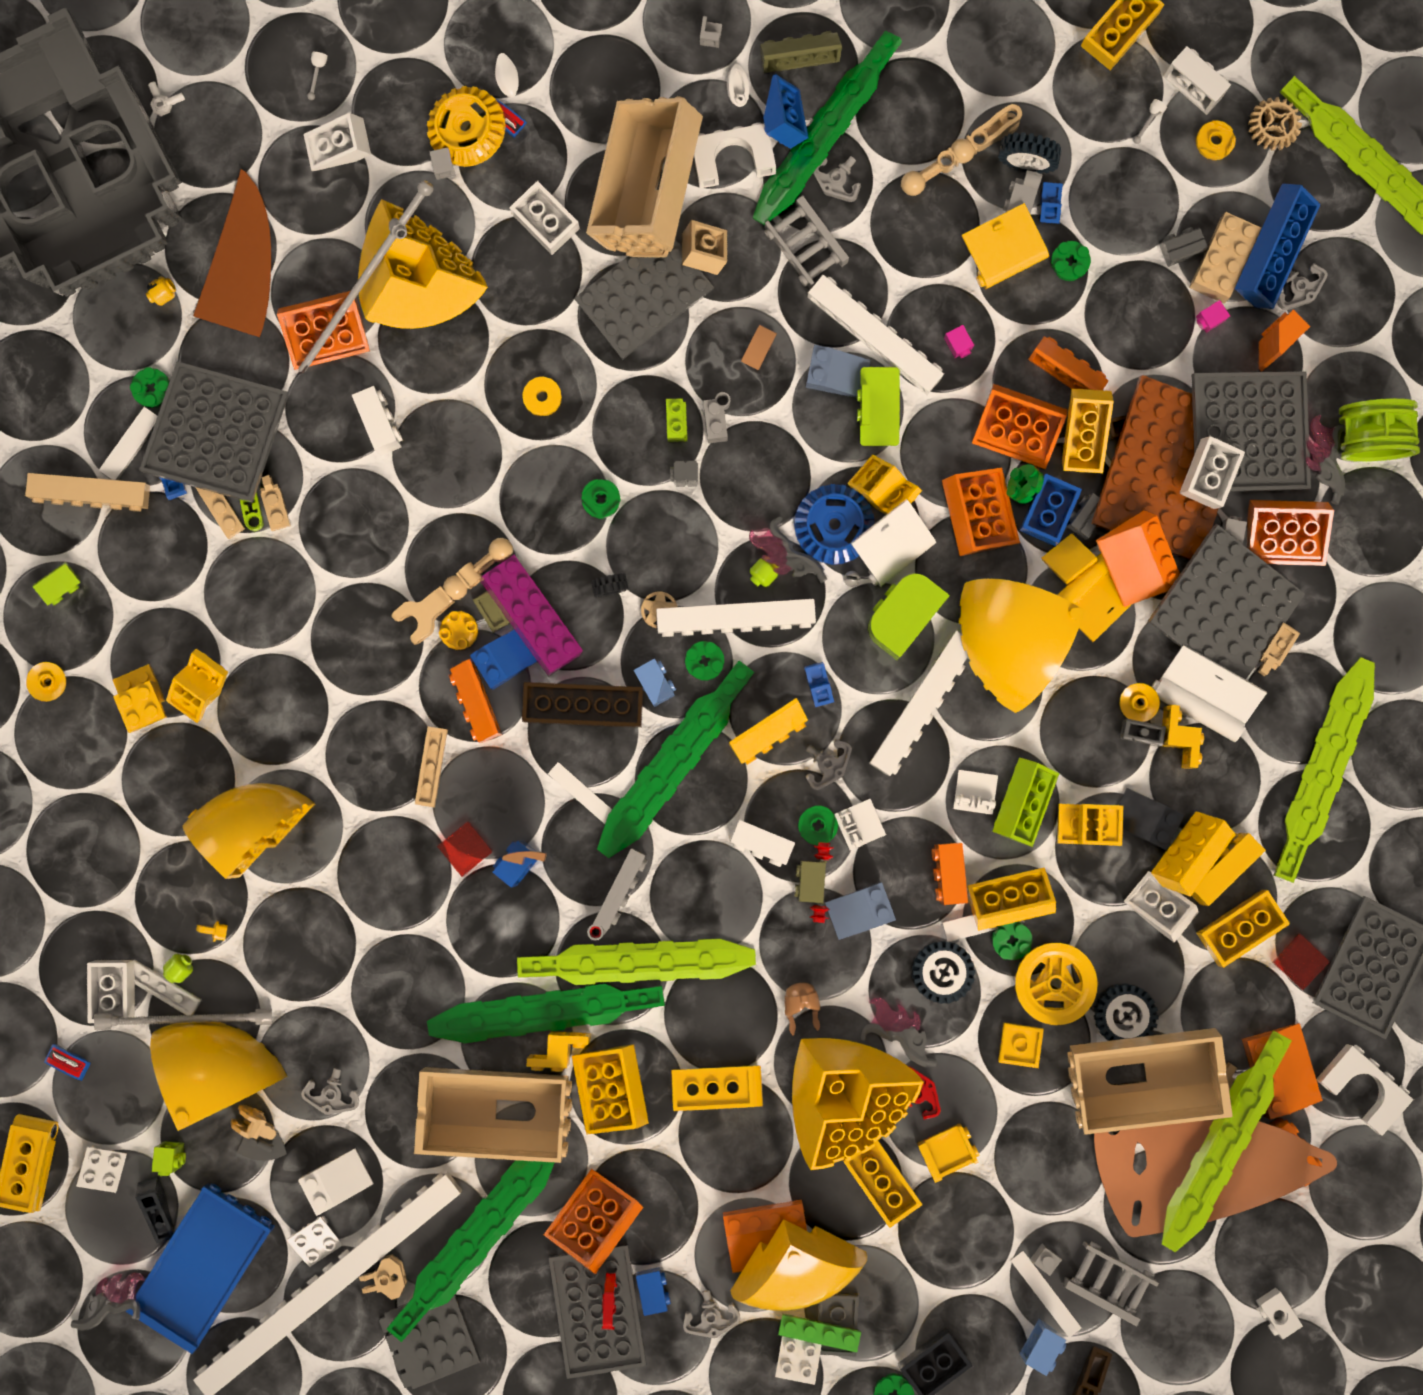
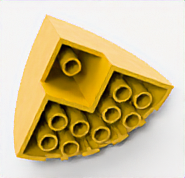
M381 199L365 236L359 263L358 279L390 234V220L394 218L400 219L403 215V208ZM414 215L413 218L410 217L405 225L407 228L406 237L395 239L359 292L360 304L365 319L368 321L396 328H423L443 323L461 314L483 295L488 286L480 271L475 272L472 268L473 262L461 254L462 250L452 241L448 243L441 237L442 233L432 225L427 227L419 217Z
M1002 579L972 580L964 584L959 605L961 606L959 624H961L962 646L964 651H967L971 669L984 683L983 687L986 690H990L996 697V700L1003 706L1017 713L1038 697L1058 671L1076 637L1085 610L1058 595L1028 584Z
M269 783L243 785L223 792L211 799L199 810L195 809L188 816L189 819L183 824V830L194 847L225 879L239 878L266 848L276 847L315 803L298 791L285 786Z
M206 1021L205 1023H174L155 1030L151 1036L150 1051L155 1076L165 1104L178 1131L288 1077L280 1062L265 1048L263 1043L258 1042L247 1032L225 1023Z
M801 1039L793 1073L792 1105L798 1142L809 1169L816 1170L832 1167L835 1162L841 1160L847 1162L857 1153L861 1152L863 1154L876 1146L874 1143L882 1136L886 1138L896 1128L895 1124L902 1117H906L908 1114L906 1110L911 1102L915 1103L924 1081L906 1064L876 1048L841 1039Z
M783 1219L769 1244L759 1243L730 1292L736 1301L759 1309L787 1311L809 1307L832 1297L847 1286L866 1264L867 1253L817 1226L810 1233Z

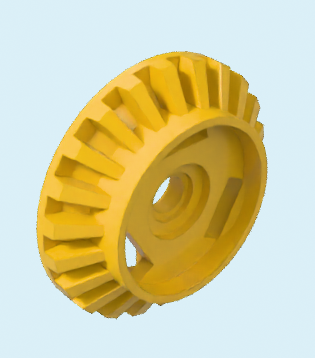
M461 86L460 89H451L450 93L443 94L442 98L435 102V107L430 111V118L427 121V135L434 150L449 148L453 165L461 167L478 165L488 160L498 150L505 135V116L497 100L487 91L473 86L472 88ZM474 102L486 112L483 118L471 107ZM450 111L446 128L443 129V119L446 113ZM465 121H469L471 124L467 131L461 130V125ZM477 139L475 143L469 146L460 147L461 143Z
M1047 943L1034 948L1020 962L1015 975V990L1018 1001L1030 1016L1045 1024L1065 1025L1078 1020L1090 1009L1097 993V976L1091 961L1077 948L1063 943ZM1042 962L1045 966L1034 982L1030 979L1032 972ZM1070 964L1073 965L1080 980L1076 984L1066 967ZM1052 979H1060L1061 986L1059 989H1052L1050 985ZM1044 1000L1064 1001V1005L1062 1008L1044 1007Z

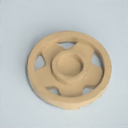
M654 592L644 599L641 606V614L649 626L657 628V625L653 624L657 621L656 609L677 608L676 601L668 593ZM656 595V598H655L654 601L648 600L649 598H651V597H653V596ZM665 596L668 597L672 601V603H667ZM644 608L649 611L647 618L644 614Z

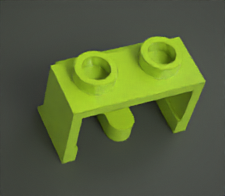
M683 398L666 399L668 442H687L686 402H683Z

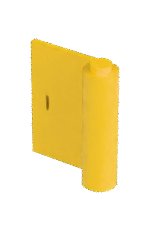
M1025 203L961 235L979 270L976 280L979 286L985 289L1049 257L1045 243Z
M1101 553L1097 556L1098 561L1057 594L1085 610L1079 629L1092 642L1131 606H1122Z

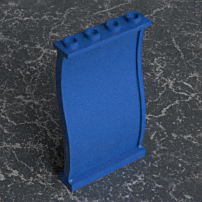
M209 1183L203 1186L202 1191L186 1213L160 1258L133 1298V1300L138 1301L140 1304L139 1320L187 1352L193 1354L220 1314L262 1244L275 1227L271 1224L272 1221L265 1216L260 1217L255 1214V1210L250 1206L241 1205L233 1195L224 1194L219 1186L215 1184L210 1185ZM132 1309L126 1310L127 1313L133 1316Z

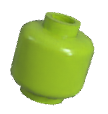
M760 558L750 568L749 572L752 575L750 580L757 587L760 584L763 587H768L777 578V570L779 568L769 558Z
M174 954L163 965L164 977L171 983H182L193 972L191 958L186 954Z

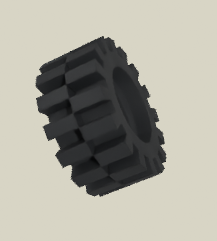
M625 573L607 575L591 581L594 597L609 596L629 590Z

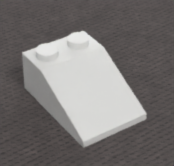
M347 113L304 134L312 171L356 162L371 155L364 119L351 113Z
M1150 871L1147 872L1124 900L1129 907L1173 942L1178 939L1199 913L1197 906L1179 892L1162 887Z
M356 1148L311 1171L298 1180L316 1216L374 1184Z

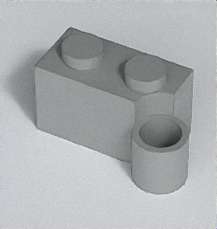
M1027 170L1024 180L1016 178L1015 181H1011L1008 189L1011 196L1009 200H1005L1003 211L1008 212L1025 203L1031 214L1042 174Z
M720 392L716 395L715 399L703 400L708 443L728 441L724 410H727L730 406V396L725 392ZM721 397H725L728 400V403L726 405H720L718 404L717 400Z

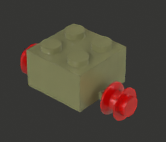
M818 842V846H814L818 849V853L814 854V857L821 859L820 862L800 861V865H796V877H799V885L795 884L794 896L798 897L800 902L817 903L818 905L810 907L814 913L809 918H813V922L825 923V919H829L825 916V913L830 910L823 903L827 863L825 860L833 858L830 855V850L834 849V847H830V843Z

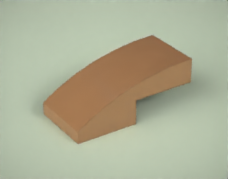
M759 325L741 362L759 370L777 333Z
M535 851L515 852L503 856L502 860L523 865L525 857L544 862L547 853Z

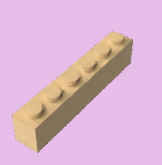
M28 473L25 496L32 499L34 503H44V500L51 501V504L63 505L64 502H70L72 506L83 507V504H90V507L102 508L103 505H106L114 510H122V507H129L131 511L141 512V509H148L150 485L143 482Z

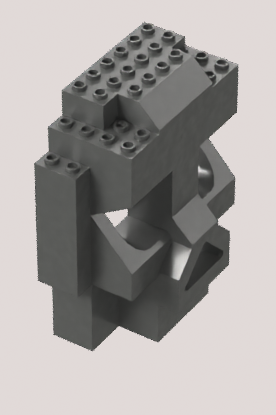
M65 7L47 16L50 22L16 38L17 45L0 53V268L10 271L18 267L25 280L41 287H51L53 292L68 297L76 293L75 289L79 287L91 290L97 287L98 282L102 280H112L116 277V273L121 271L123 273L128 272L134 268L133 265L139 262L144 264L151 260V256L155 255L154 252L158 253L165 249V245L169 243L162 228L167 226L168 228L174 227L182 219L169 192L178 189V185L182 182L127 74L119 66L103 73L76 18ZM65 103L71 105L60 143L55 144L19 131L20 125ZM106 131H115L120 135L129 153L130 164L121 176L100 186L86 160L81 142ZM38 164L60 206L32 219H20L11 210L7 198V187L14 176Z

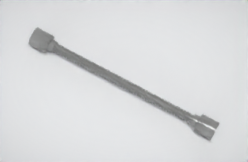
M256 1009L255 1012L241 1015H176L170 1017L144 1016L141 1018H119L112 1016V1013L95 1014L94 1030L112 1029V1026L121 1024L205 1023L206 1021L237 1022L240 1020L255 1022V1025H272V1009Z

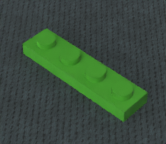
M782 1313L778 1335L857 1353L861 1331Z

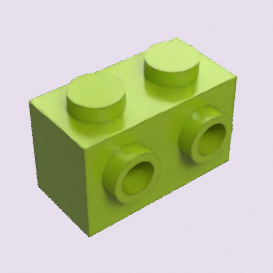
M64 562L33 584V588L47 606L51 603L56 605L64 599L62 595L67 592L71 594L76 591L81 580L67 562Z
M164 1141L155 1146L152 1172H158L160 1176H170V1173H174L181 1168L186 1160V1153H183L184 1143Z

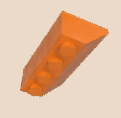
M1294 310L1289 314L1284 312L1261 334L1263 336L1259 341V370L1261 372L1280 357L1310 328Z
M1044 336L1028 359L1070 389L1103 390L1109 381L1104 373L1093 370L1088 362L1082 359L1078 360L1074 357L1073 352L1066 348L1062 349L1050 337L1046 338Z
M468 659L451 668L452 674L449 675L452 685H456L459 691L456 693L459 703L464 704L465 711H463L466 721L472 725L473 729L470 732L473 740L483 743L501 736L502 732L474 661Z

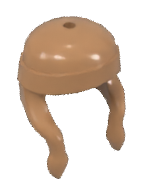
M797 983L786 989L785 1015L789 1019V1030L792 1035L795 1034L796 1029L792 1015L802 1011L805 1007L813 1010V1025L817 1031L820 1029V1022L818 1020V1011H820L819 996L812 984Z

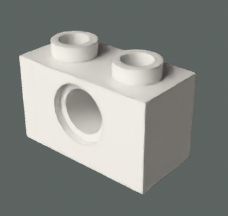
M1277 1288L1256 1300L1259 1305L1257 1310L1263 1319L1267 1318L1270 1322L1268 1327L1274 1336L1278 1335L1280 1338L1285 1339L1303 1327ZM1281 1310V1316L1274 1319V1313Z

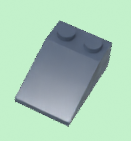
M814 345L806 388L857 398V390H860V370L863 367H869L871 360L837 349Z
M882 882L825 902L826 906L830 909L828 913L839 940L896 920Z

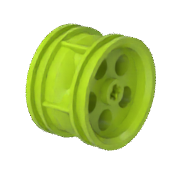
M1376 399L1355 402L1340 407L1339 414L1342 417L1339 418V422L1345 425L1346 428L1344 443L1341 444V450L1345 452L1341 453V459L1353 462H1373L1402 459L1419 454L1420 447L1416 446L1420 442L1417 426L1418 412L1415 411L1418 407L1417 401L1410 399Z

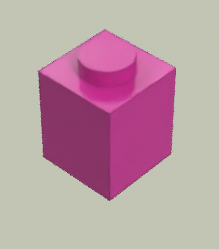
M1220 300L1196 316L1198 326L1202 330L1204 329L1206 333L1230 317Z
M964 325L945 334L944 339L954 358L959 356L964 358L971 354L970 350H972L974 344Z

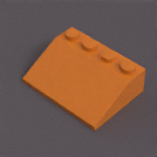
M350 291L278 309L277 317L294 370H297ZM357 297L310 366L370 351Z
M993 383L972 443L1046 469L1067 417V409Z
M1002 468L955 474L942 480L960 556L1020 543L1010 499L1006 494L1007 486Z
M1250 500L1247 517V548L1267 564L1326 566L1334 509L1329 502Z
M1143 510L1096 540L1124 607L1169 591L1180 575L1157 515Z
M1300 1023L1274 1030L1289 1038L1292 1042L1273 1076L1274 1098L1264 1114L1269 1119L1288 1115L1323 1101ZM1273 1030L1242 1039L1250 1068L1255 1065Z
M591 1169L543 1235L596 1274L643 1207L633 1197Z
M802 1200L723 1212L733 1273L743 1271L760 1242L766 1245L769 1244L783 1219L807 1231Z

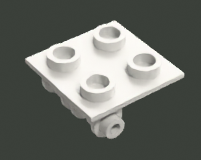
M959 770L953 809L993 815V809H995L996 805L995 794L998 775Z
M871 799L834 814L849 850L858 848L886 835Z
M95 1145L87 1147L76 1186L116 1193L127 1153L99 1149L100 1147Z
M325 1216L318 1217L312 1223H308L306 1227H302L300 1231L293 1233L287 1239L289 1244L309 1267L343 1246V1243L328 1227V1221Z
M782 1336L775 1377L815 1385L821 1344Z

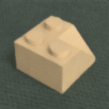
M691 220L682 233V265L718 275L727 263V230Z

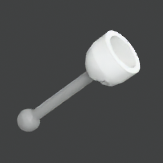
M312 52L311 56L315 71L311 90L307 95L309 100L315 99L314 90L319 68L326 64L328 57L320 52Z
M1154 99L1149 108L1151 116L1138 136L1134 137L1133 142L1135 144L1141 142V137L1153 118L1161 116L1167 109V106L1160 100Z

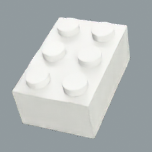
M1186 47L1177 56L1163 76L1206 115L1222 99L1231 86L1224 75H1219L1209 62L1203 61L1199 54L1189 47Z
M538 181L509 207L511 214L551 255L580 229L578 221Z
M372 386L353 394L352 397L374 450L382 456L401 448L400 441H403L402 436L396 426L393 427L395 420L389 409L385 408L388 403L381 390L377 391Z
M1211 436L1202 438L1179 494L1213 509L1223 507L1245 452Z
M741 820L738 821L730 841L734 843L733 848L742 852L746 848L752 851V856L762 859L763 856L770 858L769 863L779 867L782 864H787L795 845L790 840Z
M95 960L87 963L88 1023H94L95 1014L112 1013V1016L119 1018L135 1017L134 960Z

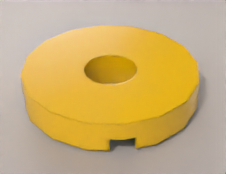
M1218 120L1204 124L1196 137V146L1200 154L1211 160H1220L1228 156L1236 142L1231 126ZM1218 136L1221 140L1220 144H1213L1211 137Z
M537 377L529 381L524 387L522 394L527 410L537 416H549L559 408L562 398L561 390L557 383L547 377ZM540 392L548 394L547 399L543 402L537 400V395Z

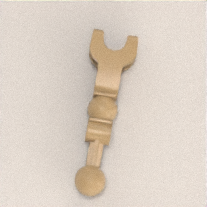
M1015 104L1008 105L996 113L989 121L974 130L971 136L967 135L966 139L956 140L951 145V148L949 147L947 151L939 154L936 162L921 172H907L901 180L902 190L910 196L920 194L925 188V182L940 172L948 173L952 171L954 166L958 167L959 163L969 162L977 152L1002 140L1004 136L1014 133L1018 129L1022 117L1021 108ZM1009 111H1015V112L1017 113V116H1016L1014 113H1008V112H1009ZM981 137L984 142L977 144L974 142V138ZM947 158L951 161V164L943 165L941 160Z
M505 538L493 540L489 546V553L473 565L472 562L466 564L456 575L447 578L443 587L440 586L421 602H405L392 613V618L395 621H402L409 616L416 618L418 627L410 638L414 645L421 643L434 632L436 618L455 603L454 600L463 598L468 589L476 586L481 581V574L495 562L502 563L512 556L513 546L511 542Z

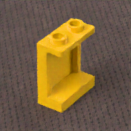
M960 1123L917 1143L935 1183L941 1181L942 1177L965 1166L979 1163L976 1158L980 1156L975 1145L971 1146L968 1140L971 1138L967 1127L963 1128Z

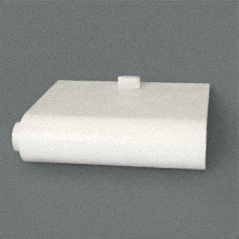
M906 499L855 539L851 545L870 570L869 580L874 586L878 584L881 587L932 547L936 541L910 502Z

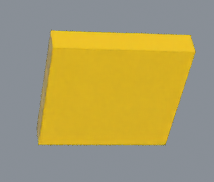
M1072 533L1041 557L1042 561L1067 585L1098 561L1097 557Z
M1003 1022L998 1062L1039 1068L1044 1028Z

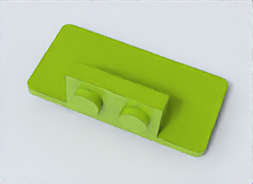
M863 367L860 370V390H857V401H860V409H857V421H860V444L862 446H897L899 444L900 370L897 367Z

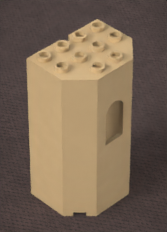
M679 96L669 99L659 97L654 102L648 98L617 101L586 232L607 250L615 252L617 249L621 252H626V255L631 257H667L668 252L672 251L703 118L685 98ZM665 161L660 187L657 190L663 162Z
M1216 1028L1071 1045L1070 1052H1067L1070 1067H1068L1069 1078L1073 1084L1071 1094L1076 1109H1078V1111H1075L1076 1122L1079 1129H1083L1084 1135L1232 1117L1223 1040ZM1144 1063L1146 1082L1112 1085L1106 1080V1072L1111 1067Z
M425 1067L419 1073L418 1114L414 1154L561 1163L563 1157H566V1154H568L566 1137L571 1128V1119H567L572 1110V1099H569L572 1091V1081H569V1076ZM497 1100L530 1102L536 1109L535 1116L529 1121L496 1119Z

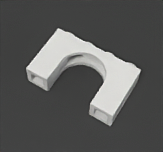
M754 123L748 127L737 126L732 130H717L706 135L700 133L693 157L699 187L706 188L719 185L715 159L723 148L730 145L744 147L750 152L757 178L776 174L771 140L765 133V124Z
M1346 1044L1316 1080L1330 1093L1337 1095L1354 1076L1359 1074L1371 1075L1378 1085V1099L1361 1120L1375 1133L1383 1136L1413 1099L1409 1096L1410 1092L1404 1086H1398L1393 1082L1395 1078L1386 1071L1383 1073L1378 1069L1380 1065L1372 1058L1368 1060L1363 1055L1365 1052L1360 1047Z

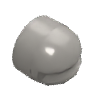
M848 571L845 574L844 583L847 586L854 587L859 583L860 577L857 572ZM847 576L857 577V580L847 579Z

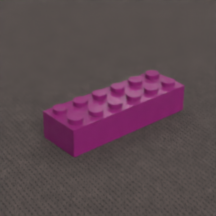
M515 555L482 575L480 582L548 677L581 655L582 648Z

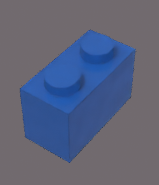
M660 1267L636 1272L644 1316L668 1311V1305L671 1304L669 1292L665 1293L664 1285L667 1284L665 1272L661 1273Z

